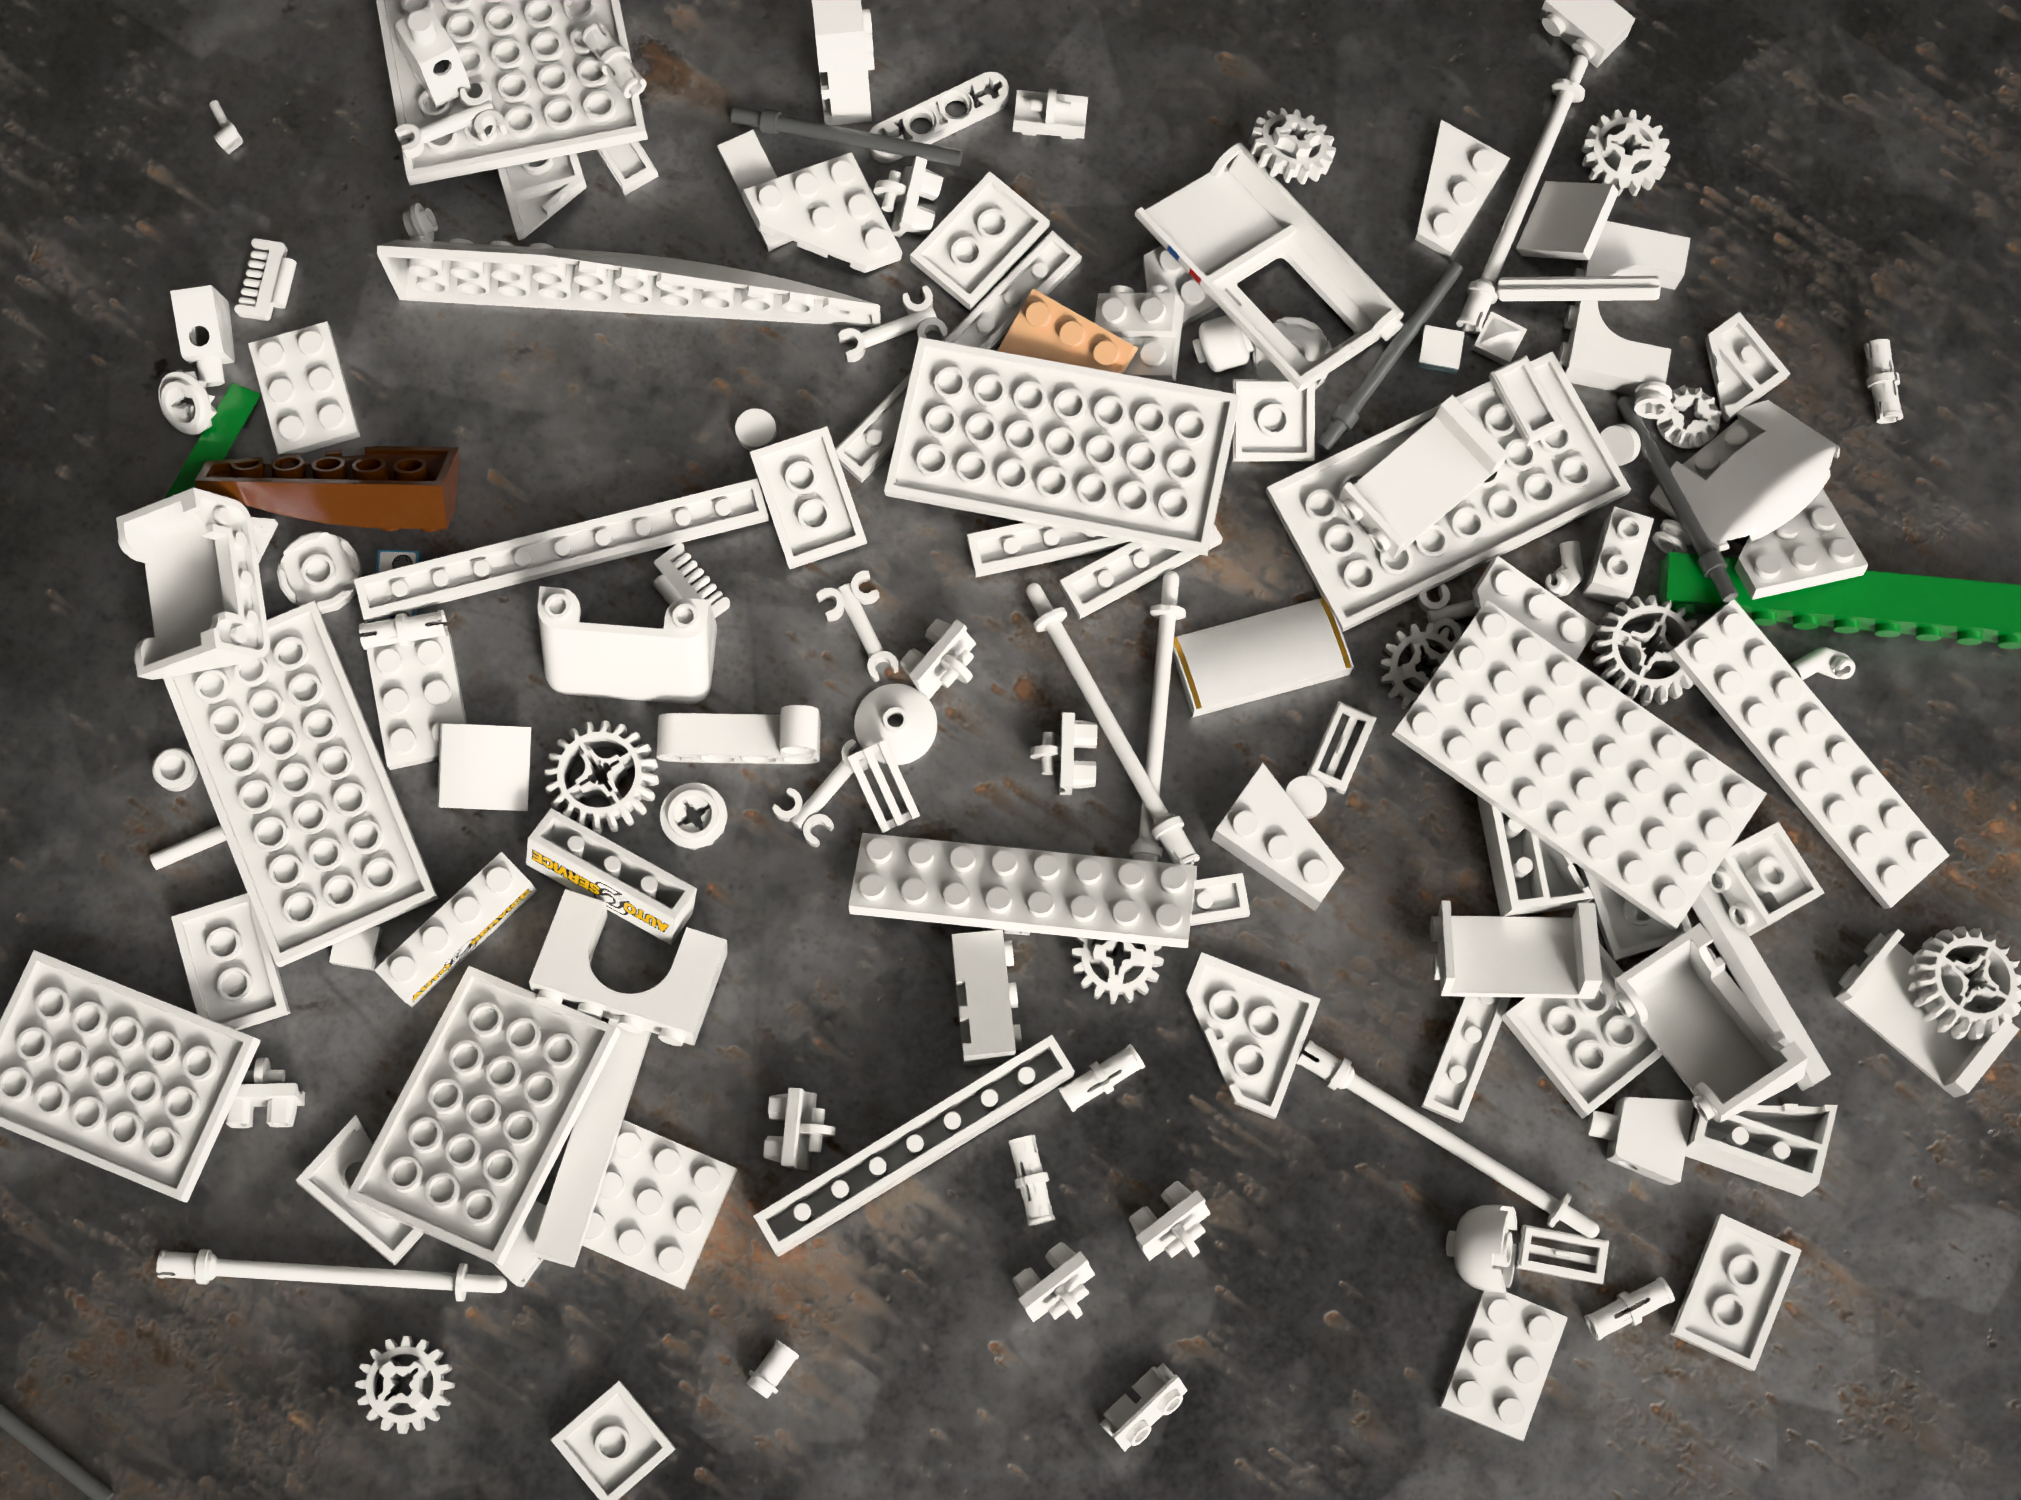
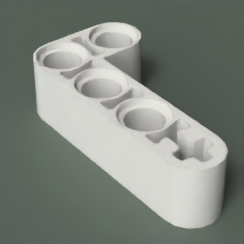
M790 705L781 708V715L661 714L658 716L656 758L667 762L817 763L820 761L821 719L819 710L812 706Z

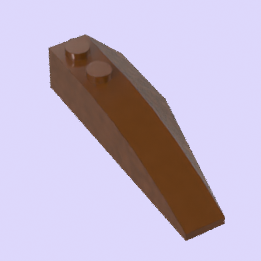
M371 446L364 447L365 455L342 457V449L327 450L325 451V457L303 460L300 453L283 454V457H279L264 464V460L261 457L206 461L195 479V485L197 489L235 499L243 505L293 518L325 524L380 528L388 532L399 529H420L424 532H437L441 529H448L456 510L460 453L459 447Z

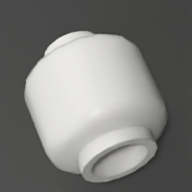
M1228 315L1201 323L1199 326V338L1193 340L1198 362L1203 363L1207 361L1209 368L1214 372H1222L1245 365L1249 361L1250 352L1255 351L1254 343Z

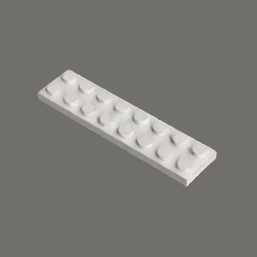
M1735 599L1724 604L1668 652L1883 909L1893 907L1949 856L1947 851Z
M862 833L848 906L850 914L1188 948L1197 866Z

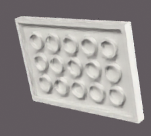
M33 950L0 1020V1126L187 1203L261 1040Z
M468 966L346 1197L353 1202L502 1267L621 1033L620 1030L614 1025L563 1004L559 1006L536 1000V993Z

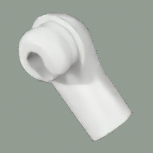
M1566 541L1559 545L1562 565L1545 579L1546 589L1556 597L1569 595L1584 578L1579 541Z
M1819 647L1790 664L1802 680L1816 672L1835 679H1848L1854 674L1856 668L1854 661L1848 655L1827 647Z

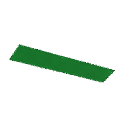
M231 383L216 409L217 414L211 418L212 426L203 431L165 498L193 487L196 488L195 479L206 461L224 460L260 398V393Z

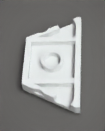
M577 153L498 168L518 240L525 239L587 188Z

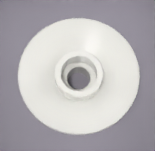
M888 684L876 688L861 701L854 720L855 734L862 749L885 739L897 765H904L919 759L929 750L937 732V716L929 699L917 689L904 684ZM897 714L904 721L901 726L892 727L887 722L888 718ZM881 751L874 753L878 762L886 764Z

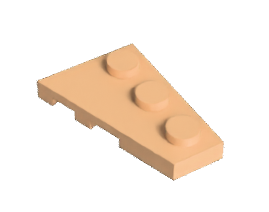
M1032 289L997 351L1124 374L1138 348L1041 292Z

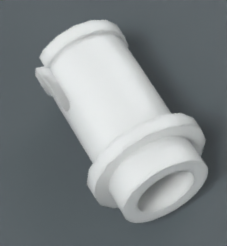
M776 1339L773 1347L755 1372L749 1371L748 1374L751 1377L746 1384L768 1399L772 1392L777 1394L776 1386L793 1362L798 1359L799 1355Z

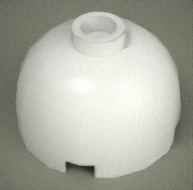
M1481 1205L1467 1211L1460 1218L1456 1231L1449 1230L1446 1242L1447 1256L1454 1257L1455 1268L1461 1278L1476 1289L1507 1293L1506 1288H1510L1512 1284L1517 1254V1244H1513L1512 1233L1509 1232V1230L1517 1231V1217L1513 1206Z

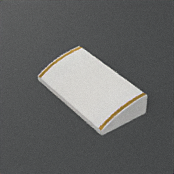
M1323 598L1174 637L1172 653L1192 718L1350 675L1354 667L1337 618Z

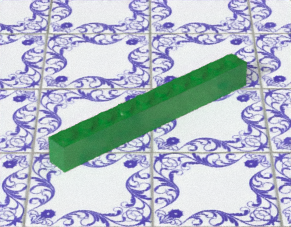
M1668 552L1660 562L1658 606H1661L1664 601L1671 600V611L1676 613L1678 609L1685 607V615L1682 618L1694 617L1695 614L1712 616L1726 603L1721 599L1711 578H1706L1697 563L1699 559L1697 554ZM1723 557L1728 565L1725 570L1739 594L1735 601L1756 625L1771 626L1777 624V622L1793 623L1794 628L1802 630L1816 629L1818 626L1834 627L1835 632L1845 634L1856 633L1860 629L1875 631V635L1879 637H1897L1900 633L1916 635V639L1921 641H1937L1941 637L1956 638L1957 643L1962 645L1981 644L1982 641L1998 642V647L2004 649L2021 648V585L1866 570L1862 576L1752 600L1734 569L1738 558Z

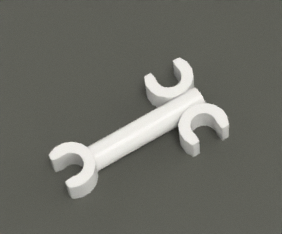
M484 80L479 82L482 94L478 98H471L468 96L465 88L460 89V97L466 109L464 111L420 128L413 124H402L394 129L399 142L409 138L414 139L412 142L402 146L406 158L419 156L424 149V143L473 124L479 140L483 143L487 141L484 130L489 125H496L499 127L502 135L507 134V126L502 114L494 111L492 106L493 97L488 83Z
M927 285L922 287V294L925 300L921 304H914L911 302L908 293L903 294V307L909 314L907 316L861 333L853 328H847L839 332L838 340L840 344L847 341L857 343L855 349L845 352L847 362L860 360L865 353V348L916 329L918 340L919 337L927 338L925 334L928 331L934 330L940 334L943 341L948 335L947 327L942 320L936 317L932 307L933 294L931 289Z
M860 571L852 578L851 583L844 584L837 589H821L816 594L818 603L824 602L827 599H832L837 603L834 609L825 613L828 622L838 620L843 615L844 610H846L869 657L867 663L868 674L874 682L879 681V675L875 669L877 664L886 662L891 666L892 671L897 673L899 672L898 660L891 652L883 650L861 605L872 604L880 596L877 589L869 593H863L859 590V586L862 583L870 580L869 571Z
M1445 584L1440 585L1438 588L1439 602L1428 600L1426 591L1419 593L1417 596L1418 606L1427 612L1428 622L1434 625V633L1438 634L1439 630L1447 627L1450 629L1449 632L1451 633L1452 640L1460 638L1462 634L1461 628L1455 620L1475 616L1479 611L1478 608H1475L1473 599L1446 606L1450 600V592ZM1430 643L1433 648L1438 647V645Z
M853 739L844 744L841 751L842 761L804 805L800 793L795 789L788 788L786 794L795 802L793 809L784 811L776 804L772 807L773 813L779 820L791 821L798 829L803 831L806 842L817 848L820 845V841L811 834V830L815 825H823L830 831L834 829L832 820L828 816L818 813L853 773L847 756L857 746L856 741ZM866 758L859 761L863 771L870 767Z

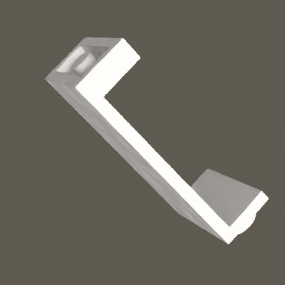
M1452 394L1440 405L1436 415L1354 485L1349 481L1343 486L1338 498L1341 502L1340 507L1352 522L1356 523L1359 521L1369 532L1368 538L1375 548L1382 553L1387 551L1394 559L1500 469L1508 453Z
M1442 900L1438 915L1431 916L1430 939L1431 942H1438V955H1433L1432 976L1433 980H1440L1441 996L1595 999L1602 983L1595 903H1578L1572 918L1451 916L1450 901Z
M1899 929L1885 936L1879 933L1865 948L1864 952L1868 957L1860 967L1856 964L1852 965L1840 978L1838 983L1843 988L1834 998L1952 1097L1956 1098L1968 1094L2020 1029L2012 1022L2003 1021L1999 1023V1031L1994 1032L1989 1037H1982L1977 1041H1969L1966 1036L1961 1039H1953L1950 1029L1944 1033L1937 1032V1020L1923 1021L1925 1014L1928 1013L1925 1007H1913L1915 1001L1920 996L1919 993L1908 990L1910 984L1917 980L1907 974L1910 968L1916 964L1912 959L1914 956L1898 943L1905 934ZM1969 1003L1963 1007V1009L1970 1012L1982 1013Z

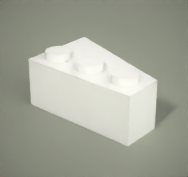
M812 0L824 123L827 125L872 122L868 70H875L870 8L862 9L861 0Z
M1262 763L1221 821L1211 839L1314 911H1316L1344 870L1342 864L1264 763Z
M1477 797L1500 916L1517 917L1576 908L1578 903H1588L1595 898L1588 886L1585 887L1573 865L1574 862L1483 798Z
M1003 930L952 934L963 1066L1006 1063L1015 1057L1016 1050H1022L1020 1024L1013 1025L1011 1008H1018L1016 982L1008 983L1007 966H1014L1012 940L1004 941Z
M1756 1104L1720 1123L1716 1122L1713 1118L1706 1121L1695 1109L1692 1114L1685 1156L1803 1197L1819 1185L1838 1105L1807 1107L1798 1106V1104H1783L1782 1106Z

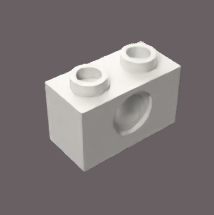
M1614 506L1604 520L1583 596L1615 606L1619 602L1626 603L1634 590L1654 521L1653 518Z

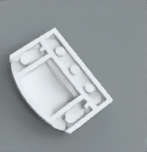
M1766 400L1737 411L1738 419L1685 463L1681 464L1676 461L1670 470L1711 545L1717 550L1723 551L1730 549L1727 540L1750 535L1752 542L1776 530L1800 513L1827 483L1831 476L1829 468L1833 456L1838 459L1840 447L1771 401ZM1658 484L1650 496L1651 503L1679 522Z

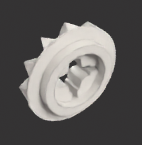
M179 369L167 374L162 379L158 390L159 404L165 418L175 429L188 435L199 434L211 427V418L217 414V411L211 405L215 396L209 395L205 390L207 381H198L194 371L183 372ZM184 397L192 398V400L194 401V406H192L191 404L181 403L180 401L183 400Z
M1685 384L1680 388L1672 390V398L1670 400L1671 412L1665 417L1655 419L1659 432L1669 443L1680 448L1694 449L1704 446L1714 438L1720 428L1721 411H1718L1715 397H1709L1702 391L1701 387L1695 389L1688 388ZM1694 405V416L1699 421L1693 420L1686 429H1683L1685 424L1683 422L1684 415L1679 413V411L1685 412L1688 407Z
M687 783L676 787L667 795L660 810V822L665 835L677 846L693 850L712 845L724 833L728 818L726 805L721 795L712 787L702 783ZM688 802L689 806L693 807L696 811L706 810V813L701 816L703 830L700 831L693 823L682 824L683 820L688 817L684 803Z

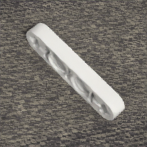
M997 72L983 73L876 124L869 133L904 139L903 135L899 136V127H903L907 140L932 144L1002 110L1008 102V82L1003 75ZM990 86L992 90L998 89V97L993 99L990 94L984 95L985 87ZM970 93L973 94L974 100L978 99V108L974 107V102L972 97L970 96ZM952 101H960L967 106L968 110L961 117H952L946 113L945 107ZM916 118H926L932 123V128L925 134H917L910 129V124ZM869 149L870 155L880 163H891L905 157Z

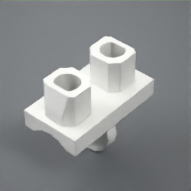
M1049 88L1048 93L1017 90L1013 132H1021L1023 135L1032 136L1037 134L1060 136L1062 139L1072 140L1076 138L1084 139L1088 97L1056 94L1057 89Z
M918 156L914 158L912 166L904 168L902 179L900 172L890 171L888 180L877 181L874 188V194L883 199L881 209L886 212H893L894 209L890 229L893 235L898 238L907 231L926 235L933 226L935 211L918 206L917 204L919 196L932 201L938 197L943 177L926 169L927 159Z
M935 619L925 635L928 642L933 645L931 650L924 655L914 648L909 650L900 661L901 666L910 676L918 691L928 699L934 695L941 685L949 688L956 678L967 684L973 677L966 666L974 658L970 651L976 643L967 633L966 625L957 619L952 625L940 619Z
M1062 712L1060 746H1055L1054 732H1043L1042 745L1030 748V758L1042 761L1041 774L1053 775L1054 761H1060L1059 795H1072L1073 788L1095 787L1096 762L1074 761V748H1096L1097 723L1075 720V713Z
M257 1058L254 1070H247L242 1083L254 1084L240 1085L225 1122L230 1128L252 1127L254 1107L267 1106L266 1123L269 1126L293 1127L297 1106L305 1105V1092L299 1091L296 1083H274L285 1082V1070H271L268 1058Z
M789 1088L788 1094L772 1095L769 1097V1119L785 1121L784 1136H767L763 1156L766 1159L781 1163V1166L809 1171L811 1152L821 1153L823 1137H835L836 1127L824 1125L825 1109L816 1108V1093L806 1092L801 1088Z
M1176 1181L1161 1194L1163 1202L1170 1211L1157 1219L1146 1206L1140 1208L1129 1218L1137 1235L1135 1237L1137 1243L1149 1261L1164 1249L1171 1258L1183 1249L1192 1258L1200 1253L1194 1241L1206 1232L1199 1222L1209 1216L1210 1211L1205 1205V1199L1198 1190L1192 1193L1179 1181Z
M1059 1242L1045 1255L1047 1262L1055 1271L1041 1281L1030 1267L1024 1269L1012 1280L1020 1295L1018 1300L1033 1322L1046 1312H1049L1054 1320L1067 1310L1075 1319L1083 1315L1077 1303L1089 1294L1083 1284L1092 1278L1095 1273L1081 1251L1076 1254L1063 1242Z

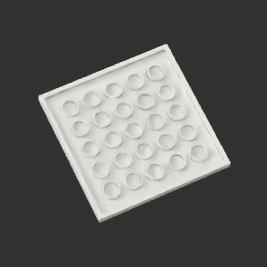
M376 0L398 126L413 124L420 128L466 110L460 96L436 108L401 52L394 24L396 21L424 7L432 8L458 51L472 88L471 91L467 92L468 96L478 98L482 94L479 82L484 80L488 83L493 97L492 106L494 111L502 114L507 126V134L502 135L498 126H487L484 130L487 141L483 143L477 136L474 124L424 143L422 153L414 158H406L402 148L406 176L410 186L648 139L639 95L634 98L631 96L626 98L610 75H605L601 71L597 57L582 40V34L585 29L594 23L597 26L598 23H602L618 46L624 47L629 53V60L632 64L619 0ZM443 61L437 62L433 68V72L437 74L446 71ZM409 138L401 141V147L412 142L414 139Z

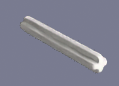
M1658 276L1502 277L1498 282L1497 293L1501 301L1657 300L1660 296L1661 282Z

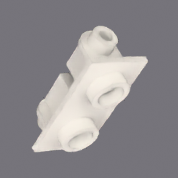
M1164 1363L1158 1368L1152 1366L1132 1386L1133 1390L1142 1398L1137 1404L1124 1394L1103 1414L1105 1419L1100 1425L1115 1439L1124 1452L1131 1445L1136 1446L1143 1442L1150 1434L1151 1426L1163 1414L1169 1415L1175 1411L1181 1404L1183 1395L1187 1392L1180 1378L1176 1374L1174 1375Z

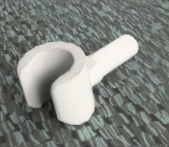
M213 100L209 105L219 126L222 128L213 137L227 154H230L242 145L243 139L235 126L227 119L219 101Z

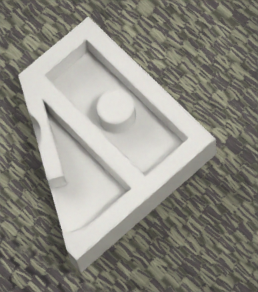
M1740 312L1710 332L1705 338L1721 414L1726 422L1736 416L1737 411L1754 403L1790 375L1787 368Z

